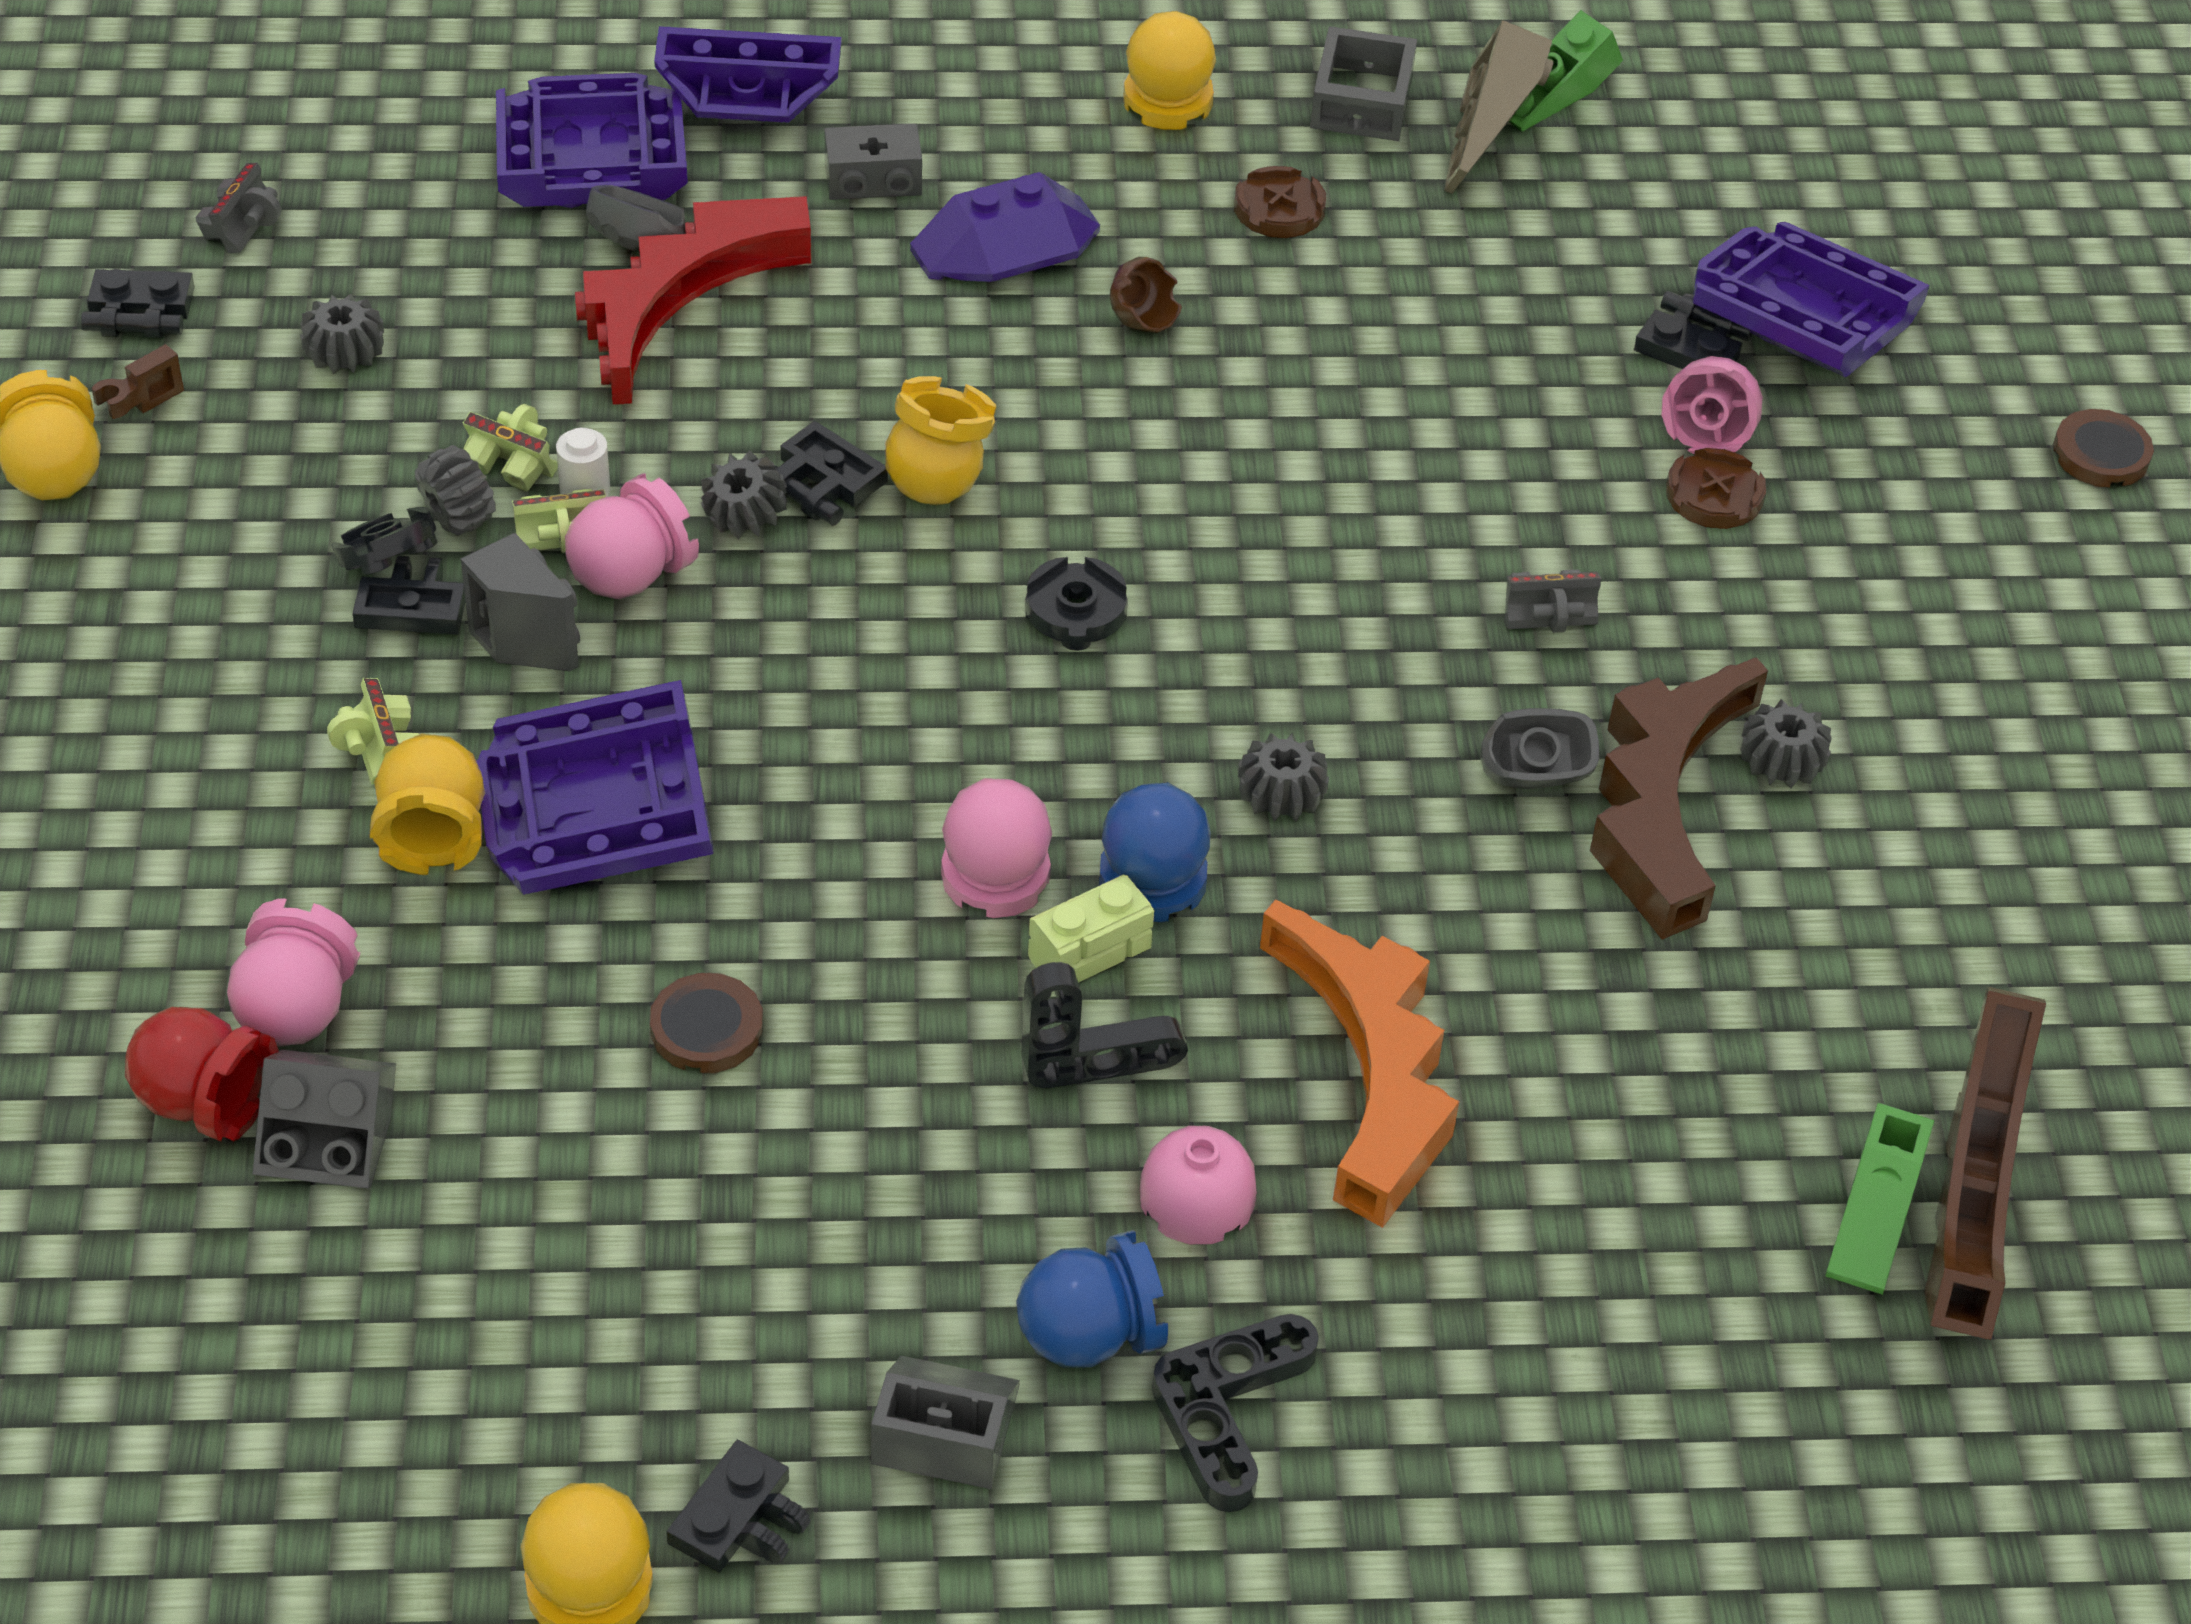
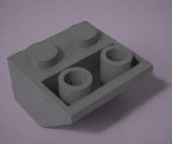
M513 533L461 558L469 633L497 663L572 671L579 667L577 644L580 643V634L575 625L574 607L577 606L576 594L566 579H558L548 568L539 550L536 548L530 549L516 533Z
M281 1050L264 1058L252 1175L370 1188L391 1121L396 1063Z
M900 1356L886 1372L871 1423V1464L992 1489L1017 1398L1020 1380Z

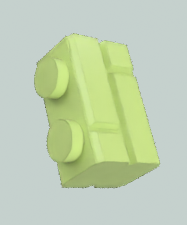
M1123 874L1031 917L1029 925L1031 939H1029L1028 956L1036 968L1051 962L1069 964L1074 968L1079 983L1125 961L1126 957H1134L1150 949L1152 943V931L1150 928L1153 927L1154 910L1150 902L1130 878Z

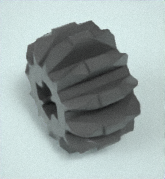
M349 294L344 299H336L331 295L326 303L314 301L312 310L302 314L301 345L302 349L305 350L306 357L313 360L315 368L329 366L333 374L341 368H348L354 373L357 365L372 366L373 357L382 354V347L384 345L383 320L380 318L379 311L371 307L369 300L356 302L352 294Z
M451 445L444 450L441 448L427 456L426 460L418 464V468L415 470V479L418 482L417 490L425 500L424 505L428 506L432 512L433 519L438 520L444 530L457 536L467 531L472 532L482 526L483 522L491 518L492 513L496 511V503L493 499L494 491L486 481L487 476L481 472L478 462L473 461L466 450Z
M749 450L741 460H737L735 456L729 453L727 464L721 466L711 463L712 477L701 480V489L704 494L701 497L702 508L720 533L730 530L731 534L739 540L746 530H751L752 533L759 537L760 526L765 523L777 526L776 513L787 510V500L784 495L787 493L785 489L787 488L783 475L779 474L774 463L768 457L758 460L757 456Z
M1780 699L1775 707L1761 704L1755 715H1750L1748 721L1744 724L1743 740L1740 748L1742 753L1741 760L1749 763L1751 775L1765 774L1769 785L1776 780L1784 781L1790 789L1798 780L1811 784L1817 773L1822 772L1824 766L1828 764L1831 753L1829 750L1832 740L1830 735L1831 728L1822 724L1821 712H1805L1803 702L1796 708L1789 707L1782 699Z
M1270 732L1265 743L1252 741L1247 754L1243 755L1242 761L1239 762L1238 777L1240 778L1239 791L1241 793V800L1251 802L1254 814L1265 811L1270 812L1274 822L1280 815H1288L1297 822L1302 811L1315 813L1320 800L1324 799V794L1327 793L1329 777L1327 776L1325 754L1315 752L1313 740L1302 743L1296 742L1293 732L1287 739H1279Z

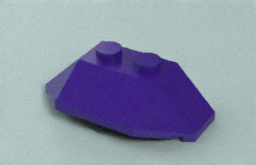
M659 26L654 65L696 117L789 123L838 79L842 37Z
M1037 172L954 195L910 243V251L929 279L942 280L946 276L961 281L993 282L1078 258L1088 247L1093 237H1096L1100 232V224L1080 196L1043 173Z

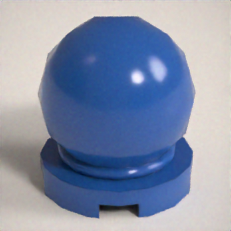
M1168 782L1143 784L1122 793L1108 811L1103 823L1102 843L1104 851L1101 854L1099 886L1123 874L1127 875L1150 902L1154 910L1153 922L1169 921L1170 913L1182 911L1188 906L1193 910L1198 906L1206 892L1208 866L1206 857L1210 849L1211 831L1206 812L1190 793Z
M1134 1230L1110 1236L1106 1241L1105 1256L1086 1247L1060 1249L1039 1261L1022 1281L1016 1300L1021 1332L1036 1354L1063 1368L1093 1367L1113 1357L1126 1340H1128L1133 1350L1139 1354L1162 1349L1167 1344L1168 1323L1156 1324L1152 1299L1164 1296L1160 1279L1148 1246L1145 1242L1136 1243V1232Z

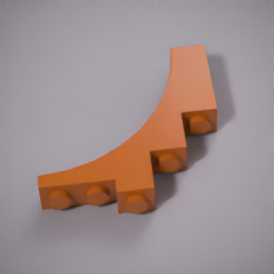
M1275 899L1263 915L1260 949L1294 970L1323 997L1345 1028L1360 1062L1366 1096L1365 1113L1356 1138L1338 1165L1333 1201L1383 1228L1453 1137L1460 1102L1450 1097L1443 1089L1425 1083L1439 1064L1445 1031L1434 1025L1428 1018L1412 1013L1413 1009L1424 997L1430 961L1420 956L1413 949L1401 946L1384 936H1381L1370 950L1351 936L1342 935L1312 919L1307 913L1293 909Z

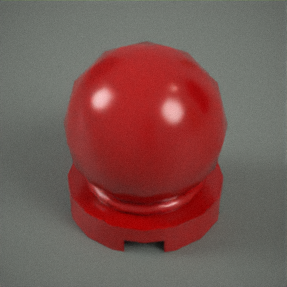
M170 1007L151 1016L135 1029L126 1051L125 1078L138 1102L154 1114L183 1122L193 1120L199 1133L218 1141H222L223 1137L235 1141L251 1128L258 1117L260 1098H257L262 1083L264 1058L278 1052V1047L274 1037L251 1027L243 1026L232 1031L230 1024L204 1008Z

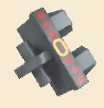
M246 163L236 178L224 179L217 188V198L219 201L214 207H203L196 216V223L205 239L221 240L228 253H240L259 226H271L281 216L282 208L276 198L278 194L275 189L266 187L262 182V169L258 163Z
M1579 569L1562 570L1559 574L1531 575L1529 572L1512 573L1510 576H1507L1504 623L1507 629L1550 627L1553 633H1564L1567 626L1598 624V593L1601 587V577L1598 572H1580Z

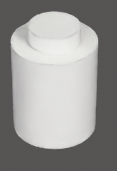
M576 428L561 435L556 444L560 494H568L575 490L591 489L592 491L604 489L606 497H608L610 493V477L605 437L598 431L588 428Z

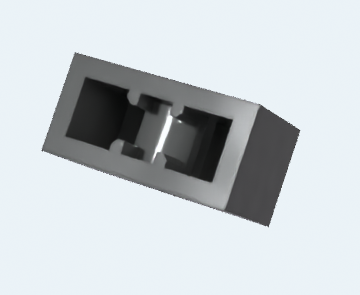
M917 123L824 128L825 169L829 200L922 195V153Z

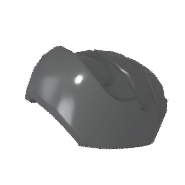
M597 185L591 187L586 209V216L590 224L600 234L615 244H619L624 249L639 251V236L686 234L683 208L619 186Z
M1528 708L1503 713L1493 723L1481 742L1480 759L1483 770L1494 783L1518 789L1546 788L1583 780L1590 777L1599 761V740L1596 725L1591 718L1583 713L1563 709Z

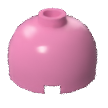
M1710 356L1691 362L1673 377L1662 397L1661 416L1667 433L1674 441L1678 438L1682 444L1691 446L1692 448L1687 450L1690 453L1694 454L1695 450L1703 448L1726 449L1735 453L1752 437L1761 420L1763 397L1757 380L1745 366L1729 358Z
M1187 1126L1172 1131L1151 1149L1141 1173V1208L1146 1216L1148 1211L1151 1218L1158 1222V1230L1166 1237L1189 1245L1214 1244L1223 1241L1225 1233L1234 1230L1239 1225L1240 1231L1248 1224L1255 1207L1257 1191L1254 1163L1242 1144L1227 1132L1210 1126Z

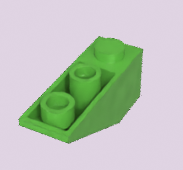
M1582 10L1552 39L1548 59L1553 60V66L1546 83L1543 86L1538 84L1535 86L1509 121V123L1522 132L1593 93L1623 61L1613 31Z
M1877 1103L1825 1274L1826 1277L1883 1295L1935 1120Z

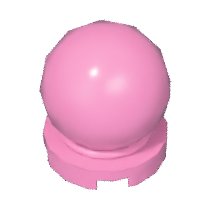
M642 473L623 485L620 489V497L609 496L590 502L571 521L565 535L566 559L575 580L595 595L622 599L642 593L661 575L662 570L666 573H677L691 565L698 558L699 542L698 538L689 541L682 521L690 517L676 492L661 478L650 482L646 479V473Z
M984 778L961 790L950 806L942 828L946 847L941 860V876L945 892L959 907L962 908L963 902L972 907L985 909L986 917L990 918L1016 916L1033 908L1038 903V895L1049 884L1051 863L1048 847L1052 837V830L1046 805L1029 787L1010 779Z
M276 899L263 903L253 913L246 929L245 945L247 948L240 954L230 969L227 996L230 1010L235 1019L242 1027L248 1026L274 1037L277 1047L304 1044L322 1033L339 1012L342 984L353 975L360 957V952L357 951L354 945L357 938L355 929L340 915L322 905L314 903L311 911L308 912L298 908H284L287 899Z

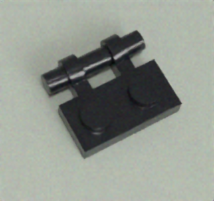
M95 269L87 299L89 311H83L81 315L82 330L100 331L103 337H118L120 332L145 333L146 338L161 339L164 334H182L183 319L188 318L195 288L193 274L191 272Z
M1667 290L1662 298L1660 308L1672 312L1674 315L1655 309L1637 334L1634 351L1680 369L1685 368L1695 360L1710 356L1729 358L1737 362L1743 343L1732 339L1731 336L1748 342L1753 333L1729 319L1693 304L1692 294L1685 293L1681 296ZM1692 321L1713 328V330L1711 331L1701 326L1695 325L1692 323Z
M815 420L780 445L781 461L785 463L779 467L775 465L779 474L783 475L787 488H785L787 493L784 494L785 498L789 497L800 504L801 511L812 519H823L832 526L838 524L844 514V510L833 502L840 498L855 507L888 482V472L884 464ZM808 477L816 482L817 485L810 488L802 483L801 480Z

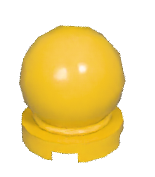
M1179 11L1153 14L1138 25L1129 40L1126 50L1129 74L1124 82V106L1127 111L1132 109L1142 116L1141 123L1146 126L1162 130H1181L1187 128L1188 120L1197 118L1200 115L1203 120L1207 118L1212 109L1214 91L1210 78L1216 64L1214 45L1210 32L1195 17Z
M35 370L18 374L0 386V467L6 480L24 495L42 501L70 498L90 483L99 466L101 445L93 426L95 414L88 388L76 377L70 375V380L67 381L62 378L48 377L47 370Z
M918 376L905 380L901 392L897 395L895 410L900 419L893 426L885 442L886 470L897 489L909 499L930 505L948 504L968 493L983 469L984 449L981 439L987 438L993 431L996 404L986 394L973 386L965 384L964 392L962 393L954 389L940 387L941 377Z
M422 733L401 742L385 754L374 781L378 803L371 816L370 839L373 838L374 842L379 846V857L382 861L401 871L428 875L429 866H444L454 863V871L461 869L475 859L482 844V821L479 810L485 791L481 770L473 753L448 736Z
M570 1483L545 1496L530 1515L521 1543V1553L525 1569L524 1576L529 1609L539 1624H635L647 1610L650 1602L649 1593L653 1582L649 1557L650 1542L647 1525L629 1496L604 1483Z

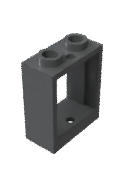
M1329 26L1314 89L1310 128L1399 141L1413 77L1417 39ZM1333 68L1398 77L1395 92L1330 83ZM1358 114L1361 115L1362 118L1356 119L1353 117V115Z

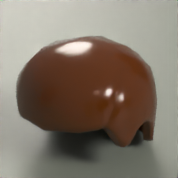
M1138 256L1119 266L1114 275L1110 289L1112 309L1120 322L1127 327L1144 332H1161L1170 328L1181 313L1182 306L1173 297V288L1178 281L1171 273L1165 270L1159 260Z

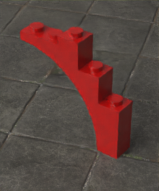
M807 196L693 202L694 222H685L686 234L639 236L640 256L630 257L631 269L583 271L584 291L575 292L577 321L587 320L588 340L598 339L599 352H609V355L599 356L601 385H611L613 405L632 404L634 376L642 353L658 329L680 308L708 290L739 277L772 268L811 264V226Z

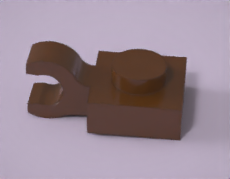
M165 344L125 366L127 378L104 379L97 382L91 388L94 403L97 406L107 401L109 416L112 419L126 415L134 406L144 414L184 391L178 354Z

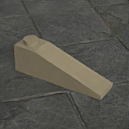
M1504 20L1499 24L1470 69L1459 110L1464 114L1456 127L1454 136L1459 140L1450 157L1444 191L1451 194L1454 193L1537 84L1543 86L1546 83L1553 66V60L1548 59L1552 40Z

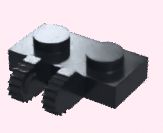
M398 555L391 578L361 576L352 613L354 628L459 635L466 603L464 583L442 582V558L431 557L426 565L424 580H411L412 564L410 557Z
M737 1439L666 1531L667 1544L718 1573L723 1570L740 1546L760 1558H765L766 1561L778 1564L788 1554L790 1550L787 1547L788 1544L785 1543V1539H782L780 1535L760 1524L759 1520L763 1517L775 1525L787 1529L788 1532L791 1531L793 1534L797 1533L799 1535L805 1531L811 1519L809 1518L810 1515L806 1512L807 1510H804L801 1505L780 1493L789 1481V1467Z

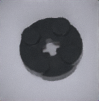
M409 508L407 512L410 518L401 521L394 519L393 514L389 513L348 530L341 535L343 544L333 542L331 545L339 565L345 567L346 570L361 568L362 573L368 575L388 568L392 565L390 557L408 550L409 554H415L434 547L438 543L434 534L437 528L429 508Z
M1068 557L1052 559L1040 565L1029 577L1025 597V616L1039 632L1049 638L1061 641L1065 648L1074 651L1084 650L1091 645V642L1099 641L1112 635L1126 620L1128 599L1125 580L1115 568L1098 559L1085 557L1084 564H1068ZM1084 597L1086 602L1072 603L1067 601V598L1078 600Z

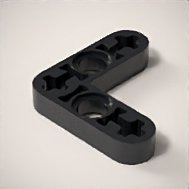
M1062 962L1047 963L1035 968L1026 977L1021 1055L1028 1080L1035 1087L1055 1088L1162 1070L1178 1064L1187 1055L1188 1046L1181 1024L1176 1018L1170 1016H1156L1080 1029L1082 993L1075 970L1069 964ZM1055 991L1056 999H1048L1051 997L1052 992ZM1061 1023L1060 1025L1053 1028L1042 1029L1043 1027L1050 1024ZM1108 1049H1114V1050H1112V1051L1109 1052V1053H1105V1054H1102V1055H1096V1054H1098V1053L1101 1052V1051H1105V1050H1108Z
M1295 1314L1280 1315L1171 1351L1163 1355L1155 1365L1152 1385L1154 1399L1203 1498L1210 1506L1217 1510L1234 1512L1249 1506L1255 1497L1258 1478L1256 1462L1224 1400L1308 1371L1315 1363L1319 1339L1317 1329L1310 1320ZM1288 1338L1292 1345L1301 1344L1300 1351L1293 1352L1289 1345L1280 1346L1281 1339ZM1238 1353L1247 1357L1252 1363V1367L1244 1373H1231L1223 1369L1219 1360L1227 1354ZM1270 1354L1269 1362H1264V1356ZM1179 1375L1183 1382L1191 1381L1189 1396L1192 1402L1185 1405L1186 1395L1178 1382L1170 1383V1376ZM1197 1420H1209L1217 1424L1221 1429V1434L1214 1440L1202 1441L1194 1438L1189 1433L1188 1427ZM1224 1456L1223 1465L1231 1479L1240 1478L1239 1487L1232 1488L1227 1480L1219 1481L1220 1463L1218 1459Z

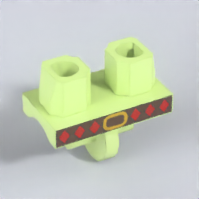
M521 404L513 414L501 411L497 422L471 411L464 420L463 425L469 434V438L463 449L469 453L473 461L478 462L479 469L484 475L489 473L498 457L508 460L501 471L504 480L510 485L527 492L539 478L540 474L552 478L558 469L557 461L549 457V444L544 440L547 435V428L537 424L538 413L534 407Z
M591 489L575 490L568 494L544 497L534 495L522 497L519 500H512L516 534L530 549L547 550L561 548V552L566 553L565 535L571 521L590 502L605 498L604 489L593 491Z
M363 678L361 688L364 696L360 704L355 708L350 706L340 708L338 715L327 726V734L332 746L338 750L349 751L352 755L362 754L370 782L375 784L374 781L385 754L401 742L415 737L419 733L395 732L406 731L411 718V707L407 695H383L378 678Z

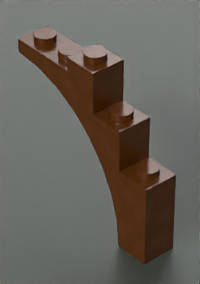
M1757 657L1737 665H1728L1717 673L1697 681L1685 682L1672 691L1658 677L1640 685L1628 686L1614 696L1607 730L1620 746L1606 754L1599 785V791L1612 806L1597 815L1590 852L1662 940L1706 922L1708 919L1716 885L1695 856L1683 827L1677 792L1678 782L1684 767L1708 738L1728 722L1760 706L1768 670Z
M1987 986L1962 1091L1958 1094L1946 1143L1949 1162L1935 1215L1938 1236L1925 1285L1930 1326L1983 1339H1992L2006 1283L2004 1273V1241L2012 1171L2028 1083L2046 1008L2045 999Z

